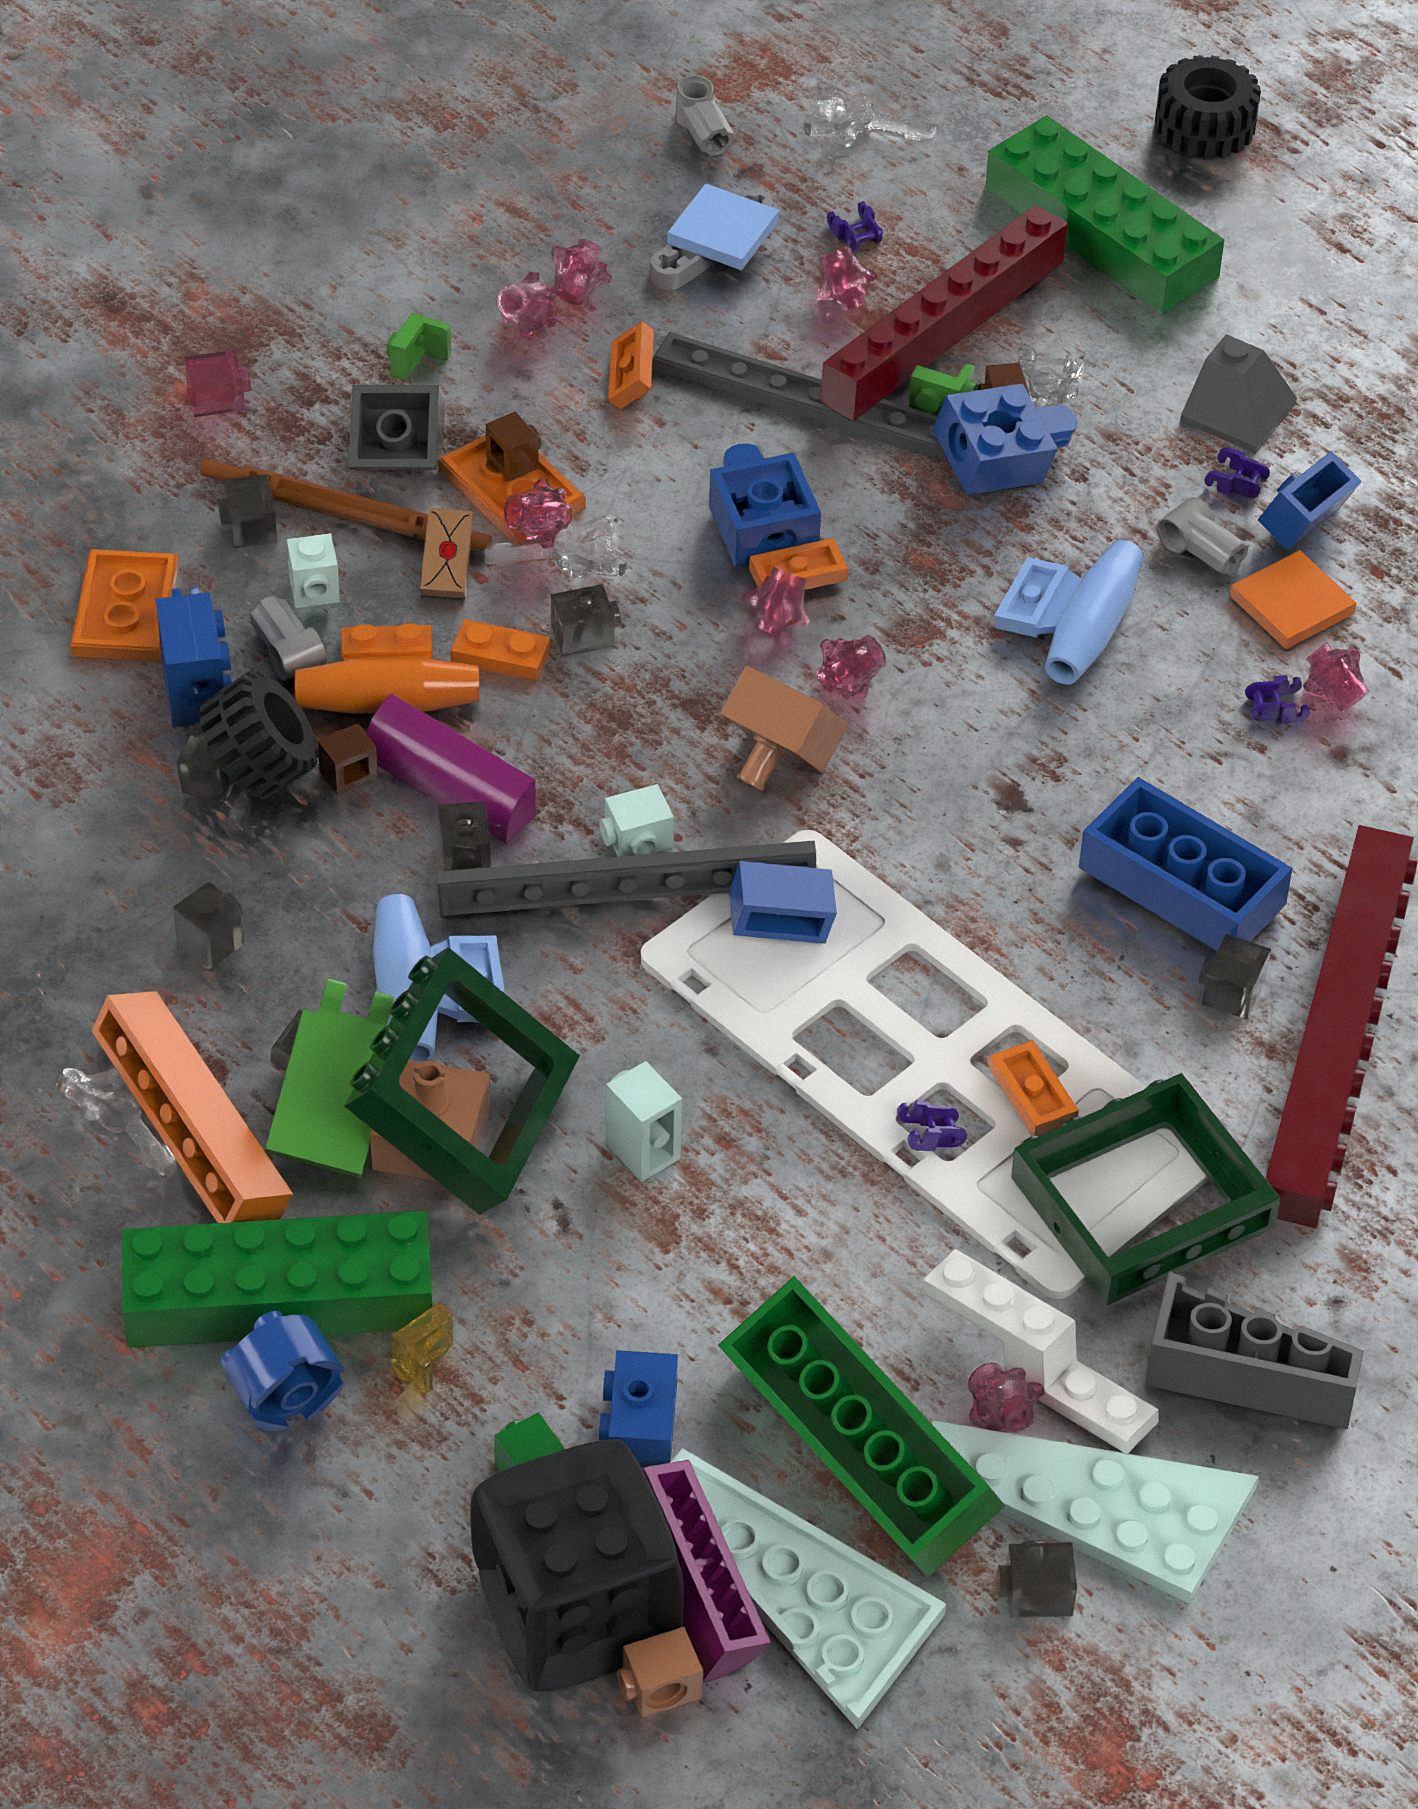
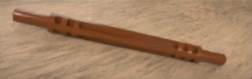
M204 459L201 465V476L238 485L240 491L410 537L426 539L428 514L248 465L243 469L209 459ZM472 531L471 549L488 553L492 545V536Z

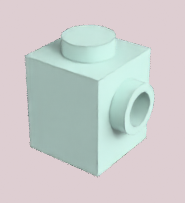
M331 533L287 539L289 578L295 608L339 603L338 564Z
M658 784L605 798V818L599 820L600 832L606 846L613 845L618 857L653 854L673 848L674 816Z

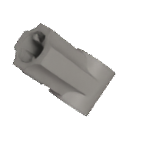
M688 75L683 77L677 85L676 121L680 126L690 131L701 152L708 153L710 157L723 154L725 149L733 144L734 133L713 98V84L704 76Z
M1195 497L1187 499L1159 520L1156 525L1158 537L1167 549L1174 553H1182L1187 549L1221 574H1226L1228 577L1239 569L1240 564L1248 553L1249 545L1217 524L1209 506Z
M274 595L260 600L257 607L250 612L251 624L268 647L273 668L282 681L294 678L295 670L325 665L327 663L326 652L318 633L314 628L305 629L285 599H277Z

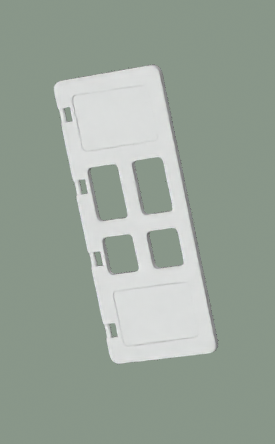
M802 830L783 843L815 840L816 867L832 870L837 914L826 944L733 935L729 892L713 893L643 945L641 949V964L647 972L669 990L673 989L691 1004V1007L771 1073L775 1076L779 1075L795 1088L798 1095L879 1161L885 1162L904 1177L906 1183L993 1254L996 1252L1016 1268V1272L1049 1298L1063 1299L1072 1295L1088 1281L1011 1178L1014 1148L1019 1146L1025 1139L1031 1137V1133L1002 1088L976 1069L971 1063L1012 1032L1021 1033L1030 1041L1033 1040L1036 1046L1066 1068V1071L1058 1079L1078 1108V1117L1081 1118L1102 1109L1108 1102L1116 1098L1124 1099L1140 1092L1146 1086L822 834L813 830ZM915 951L986 1007L948 1037L939 1038L870 985L868 981L904 953ZM692 975L706 989L697 994L683 981ZM842 1007L910 1060L912 1065L873 1095L865 1096L855 1090L793 1038L832 1008ZM795 1060L811 1072L804 1080L788 1068ZM946 1090L990 1124L993 1129L956 1159L944 1161L932 1151H916L910 1148L907 1141L910 1133L897 1123L899 1120L897 1108L901 1103H907L909 1107L908 1112H910L915 1101H924L935 1091ZM1165 1128L1158 1129L1050 1178L1051 1182L1108 1258L1125 1251L1209 1181L1208 1177L1173 1132ZM903 1147L920 1160L912 1168L895 1155ZM1015 1237L1032 1252L1025 1258H1022L1008 1247L1006 1243Z

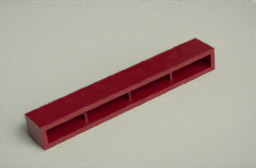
M1036 205L1031 207L825 360L822 370L820 402L848 419L856 420L909 380L917 365L926 367L1062 264L1068 222Z

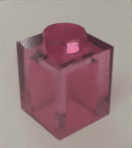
M236 349L184 357L187 390L194 417L245 410L244 392L251 391V382L248 367L239 366Z

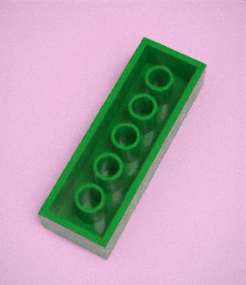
M1048 115L988 150L985 184L987 190L1021 214L1036 205L1068 222L1065 246L1160 314L1165 313L1220 277L1225 239Z
M427 1210L122 1229V1304L127 1348L241 1341L255 1330L254 1324L257 1319L271 1311H280L283 1316H308L315 1321L323 1335L434 1329Z
M795 1276L788 1280L718 1344L720 1349L927 1578L1005 1507L991 1487Z

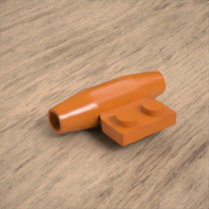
M405 623L400 626L361 624L355 627H341L342 661L295 670V698L301 708L345 714H375L391 693L422 712L479 702L478 665L433 659L432 625Z

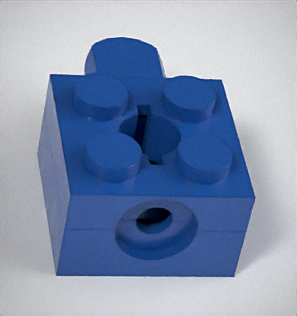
M1017 384L946 395L932 430L966 495L1043 483L1058 448L1069 446L1072 435L1077 428V419L1075 414L1062 404L1036 408L1024 385Z
M748 443L737 444L725 451L724 467L710 469L709 508L734 567L749 565L750 556L820 541L821 511L795 453L764 458L758 446Z
M198 586L189 587L190 595H181V589L178 588L171 589L172 597L155 599L161 659L172 727L200 724L199 719L201 716L199 711L203 702L232 683L230 674L223 675V671L231 670L228 643L218 641V638L225 637L222 610L213 611L210 592L199 593Z

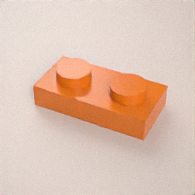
M643 321L613 340L611 344L608 401L619 410L634 400L643 398L651 389L654 330Z
M834 538L750 556L749 559L750 572L763 599L839 583L848 579V567Z
M464 619L451 649V662L478 665V669L538 681L551 650L550 637Z
M1033 1040L989 1056V1070L1032 1136L1044 1135L1061 1127L1069 1119L1078 1117V1108Z

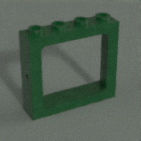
M447 947L432 958L427 955L422 957L410 971L408 978L412 983L408 990L404 991L392 1004L389 1014L393 1017L389 1025L384 1027L371 1042L369 1048L373 1051L370 1060L364 1063L353 1075L350 1085L354 1089L344 1107L478 1215H481L508 1199L580 1055L458 954ZM444 994L535 1067L489 1157H486L407 1093L399 1083L402 1071Z
M1183 1073L1166 1080H1156L1140 1092L1124 1099L1116 1098L1108 1102L1102 1109L1082 1118H1071L1061 1127L1041 1136H1031L1014 1148L1012 1180L1106 1306L1168 1278L1169 1271L1177 1274L1274 1229L1276 1226L1281 1200L1280 1196ZM1158 1129H1169L1226 1200L1227 1204L1108 1258L1051 1182L1050 1178Z

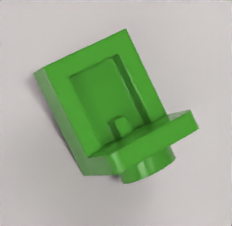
M411 313L399 332H394L390 336L387 344L386 354L390 357L391 376L407 380L424 354L447 360L451 355L450 325Z
M966 363L959 376L954 377L917 365L911 375L909 407L938 416L946 395L978 390V383L973 382L975 366Z

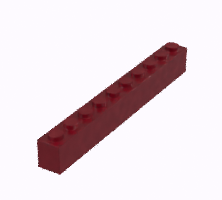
M1363 825L1358 826L1266 1175V1180L1281 1198L1277 1215L1278 1220L1317 1229L1321 1210L1330 1212L1332 1210L1338 1183L1329 1181L1331 1171L1341 1173L1347 1144L1339 1143L1341 1134L1349 1136L1351 1134L1357 1107L1350 1106L1348 1103L1350 1097L1360 1098L1366 1070L1357 1067L1359 1060L1369 1062L1375 1033L1367 1032L1368 1024L1378 1026L1384 997L1376 996L1377 988L1387 990L1393 962L1385 960L1386 952L1396 954L1402 927L1394 925L1395 918L1405 919L1411 892L1402 889L1404 883L1413 885L1418 866V857L1410 856L1414 837Z

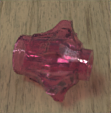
M579 239L576 245L570 247L554 246L551 251L555 263V284L552 288V293L563 301L574 305H582L585 297L589 296L595 288L609 283L612 276L607 272L609 266L602 262L600 256L601 247L586 239Z
M848 246L819 257L822 268H820L821 284L816 294L818 301L825 300L836 305L840 304L843 312L865 304L864 295L867 294L870 284L877 279V275L874 271L860 263L856 255H853L851 247Z
M529 271L521 282L515 283V285L508 283L500 291L497 305L504 323L513 322L520 329L523 338L533 339L534 332L546 324L551 327L555 326L557 320L553 316L554 299L560 292L558 287L549 288L539 279V272Z
M539 479L529 491L511 495L504 507L506 525L511 530H519L526 534L528 539L537 540L544 549L553 548L558 532L561 529H567L572 520V508L568 502L564 501L566 496L564 488L553 489L548 479Z
M773 567L770 576H767L761 585L754 590L744 593L742 600L752 609L754 617L757 618L754 627L780 636L782 628L786 630L795 625L807 626L810 619L805 611L803 601L805 593L803 588L807 580Z
M866 635L861 639L850 641L839 638L836 641L825 639L820 643L823 662L822 666L817 669V677L823 688L828 692L840 691L846 700H850L855 695L860 699L867 697L872 678L880 669L886 666V656L879 642L874 637Z
M1326 643L1310 654L1306 659L1311 666L1309 667L1308 678L1303 684L1305 692L1308 695L1320 696L1332 705L1335 704L1341 713L1364 698L1370 690L1365 685L1364 678L1360 672L1359 663L1361 655L1358 648L1354 646L1349 649H1332Z
M995 1362L985 1363L974 1370L968 1380V1390L973 1399V1407L969 1413L970 1422L973 1425L984 1424L988 1430L1005 1433L1007 1431L1020 1432L1034 1422L1032 1409L1035 1402L1045 1395L1044 1387L1040 1383L1027 1382L1025 1380L1026 1372L1023 1368L1007 1370Z

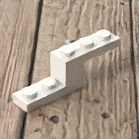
M954 1249L923 1279L925 1294L1003 1341L1005 1380L1113 1447L1128 1454L1159 1423L1157 1408L1077 1361L1074 1319L957 1249Z

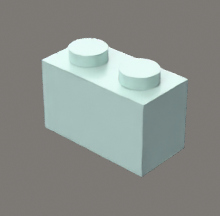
M647 1061L631 1070H624L618 1073L606 1084V1145L641 1183L680 1160L682 1098Z

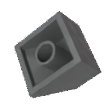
M352 385L349 470H437L443 448L445 402L440 386Z

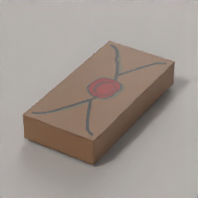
M429 508L420 584L422 596L466 597L474 521L473 511Z

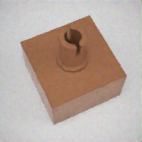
M748 665L745 666L720 712L723 717L756 741L754 748L736 778L760 791L764 790V785L781 755H788L823 773L849 726L824 704Z
M408 1060L399 1077L400 1086L479 1150L491 1110L490 1073L443 1066L433 1060L423 1062ZM373 1129L371 1130L372 1170L436 1181Z

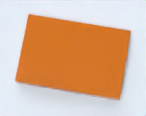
M486 435L439 459L438 470L514 545L586 508V497L540 453L539 469L512 481H508L486 456Z
M90 549L70 645L72 657L162 662L155 599L172 597L171 589H175L179 568L178 554Z

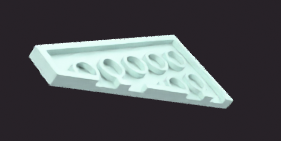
M935 1420L931 1423L1003 1502L1005 1507L999 1513L1189 1604L1256 1490L1259 1476L959 1424Z
M682 1448L670 1463L690 1460L760 1619L858 1730L945 1616L946 1603Z

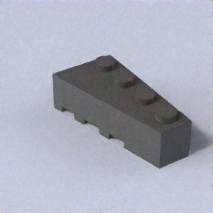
M1169 1271L1151 1344L1146 1386L1348 1429L1364 1353L1363 1350L1305 1326H1300L1296 1330L1280 1324L1275 1319L1276 1314L1258 1307L1252 1313L1228 1303L1229 1295L1210 1287L1206 1293L1185 1285V1277Z

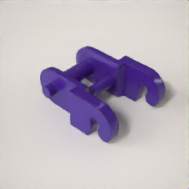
M864 201L858 203V213L862 222L849 225L846 220L835 216L834 211L827 213V222L830 230L838 240L844 238L846 244L853 251L859 249V243L873 239L876 243L882 242L883 229L876 223L873 209L870 206H866ZM865 228L866 232L856 235L855 230Z
M1227 447L1222 448L1217 456L1218 461L1225 463L1227 457H1229L1230 469L1236 470V473L1227 475L1218 471H1210L1204 479L1205 484L1211 487L1215 480L1218 483L1217 492L1230 495L1233 492L1245 497L1256 498L1261 491L1258 482L1268 479L1270 475L1269 468L1261 462L1246 458V453Z
M1287 675L1274 676L1273 681L1256 682L1248 685L1245 689V695L1248 699L1254 700L1255 706L1250 711L1251 717L1257 721L1279 719L1281 724L1298 723L1306 720L1310 716L1308 705H1302L1301 712L1297 713L1295 703L1287 704L1285 701H1281L1279 695H1289L1298 692L1302 688L1301 678L1294 677L1293 684L1289 685ZM1264 699H1273L1274 702L1264 703Z
M915 1101L910 1112H908L909 1107L907 1103H901L898 1106L897 1115L900 1121L904 1123H919L921 1126L929 1127L923 1133L922 1139H920L918 1131L910 1132L907 1141L911 1149L916 1151H935L936 1147L953 1148L965 1143L967 1139L965 1129L956 1127L955 1124L959 1119V1113L956 1108L950 1106H931L929 1101Z

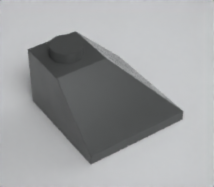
M1226 334L1205 359L1181 413L1180 421L1256 454L1296 405L1297 397L1264 350Z

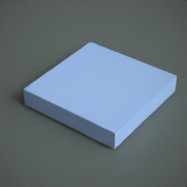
M705 184L667 232V244L743 270L779 222L780 210Z

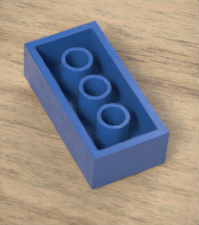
M1137 777L1083 830L1079 868L1231 960L1286 905L1293 870L1291 866L1140 777Z

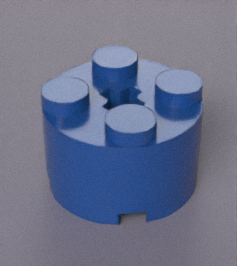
M280 1311L268 1312L257 1319L254 1324L255 1330L221 1356L220 1363L225 1370L226 1377L255 1425L266 1431H279L290 1428L286 1419L302 1413L306 1420L316 1416L331 1404L342 1390L344 1384L340 1377L341 1372L345 1373L342 1364L315 1321L305 1315L283 1316Z

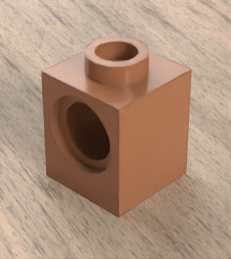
M684 1627L623 1646V1668L617 1670V1679L624 1699L626 1701L634 1699L641 1718L702 1699L703 1669Z

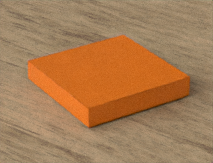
M1301 550L1232 584L1230 590V597L1285 649L1355 614L1357 604Z

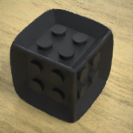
M612 1439L589 1442L536 1458L501 1471L486 1479L475 1488L470 1505L471 1543L474 1560L479 1569L481 1586L493 1620L512 1663L523 1682L531 1691H551L566 1688L616 1672L618 1669L623 1668V1646L682 1627L684 1581L671 1531L640 1464L622 1440Z

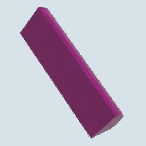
M392 693L378 708L366 732L376 746L377 766L506 844L536 817V789L533 777Z
M690 1460L644 1467L643 1472L671 1531L677 1559L682 1570L684 1581L682 1627L685 1628L703 1669V1683L714 1681L741 1669L755 1660L771 1642Z

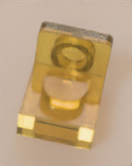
M440 1302L391 1335L393 1356L391 1366L395 1374L404 1384L409 1385L412 1383L423 1395L433 1390L431 1362L442 1358L453 1345L452 1314Z

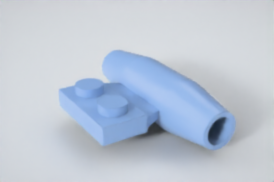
M1117 540L1093 564L1082 579L1070 571L1069 566L1027 557L994 614L995 628L1035 638L1039 634L1054 633L1045 663V670L1058 683L1066 685L1075 683L1104 651L1132 600L1142 566V551L1132 542Z
M403 894L388 895L378 902L376 908L373 960L377 992L395 996L394 1003L411 985L412 981L408 978V975L415 964L422 957L427 955L432 958L447 947L504 992L496 936H449L447 940L430 947L412 898ZM444 994L409 1060L423 1062L433 1059L438 1013L455 1018L457 1022L479 1021ZM389 1015V1019L386 1026L389 1025L393 1017L392 1015Z

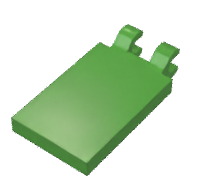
M328 978L318 1012L303 1009L264 1151L267 1154L360 1179L371 1142L370 1133L372 1128L344 1107L354 1089L350 1085L353 1075L364 1063L370 1060L373 1051L369 1048L375 1036L387 1025L390 1015L389 1010L395 996L375 991L366 1019L339 1011L347 983Z

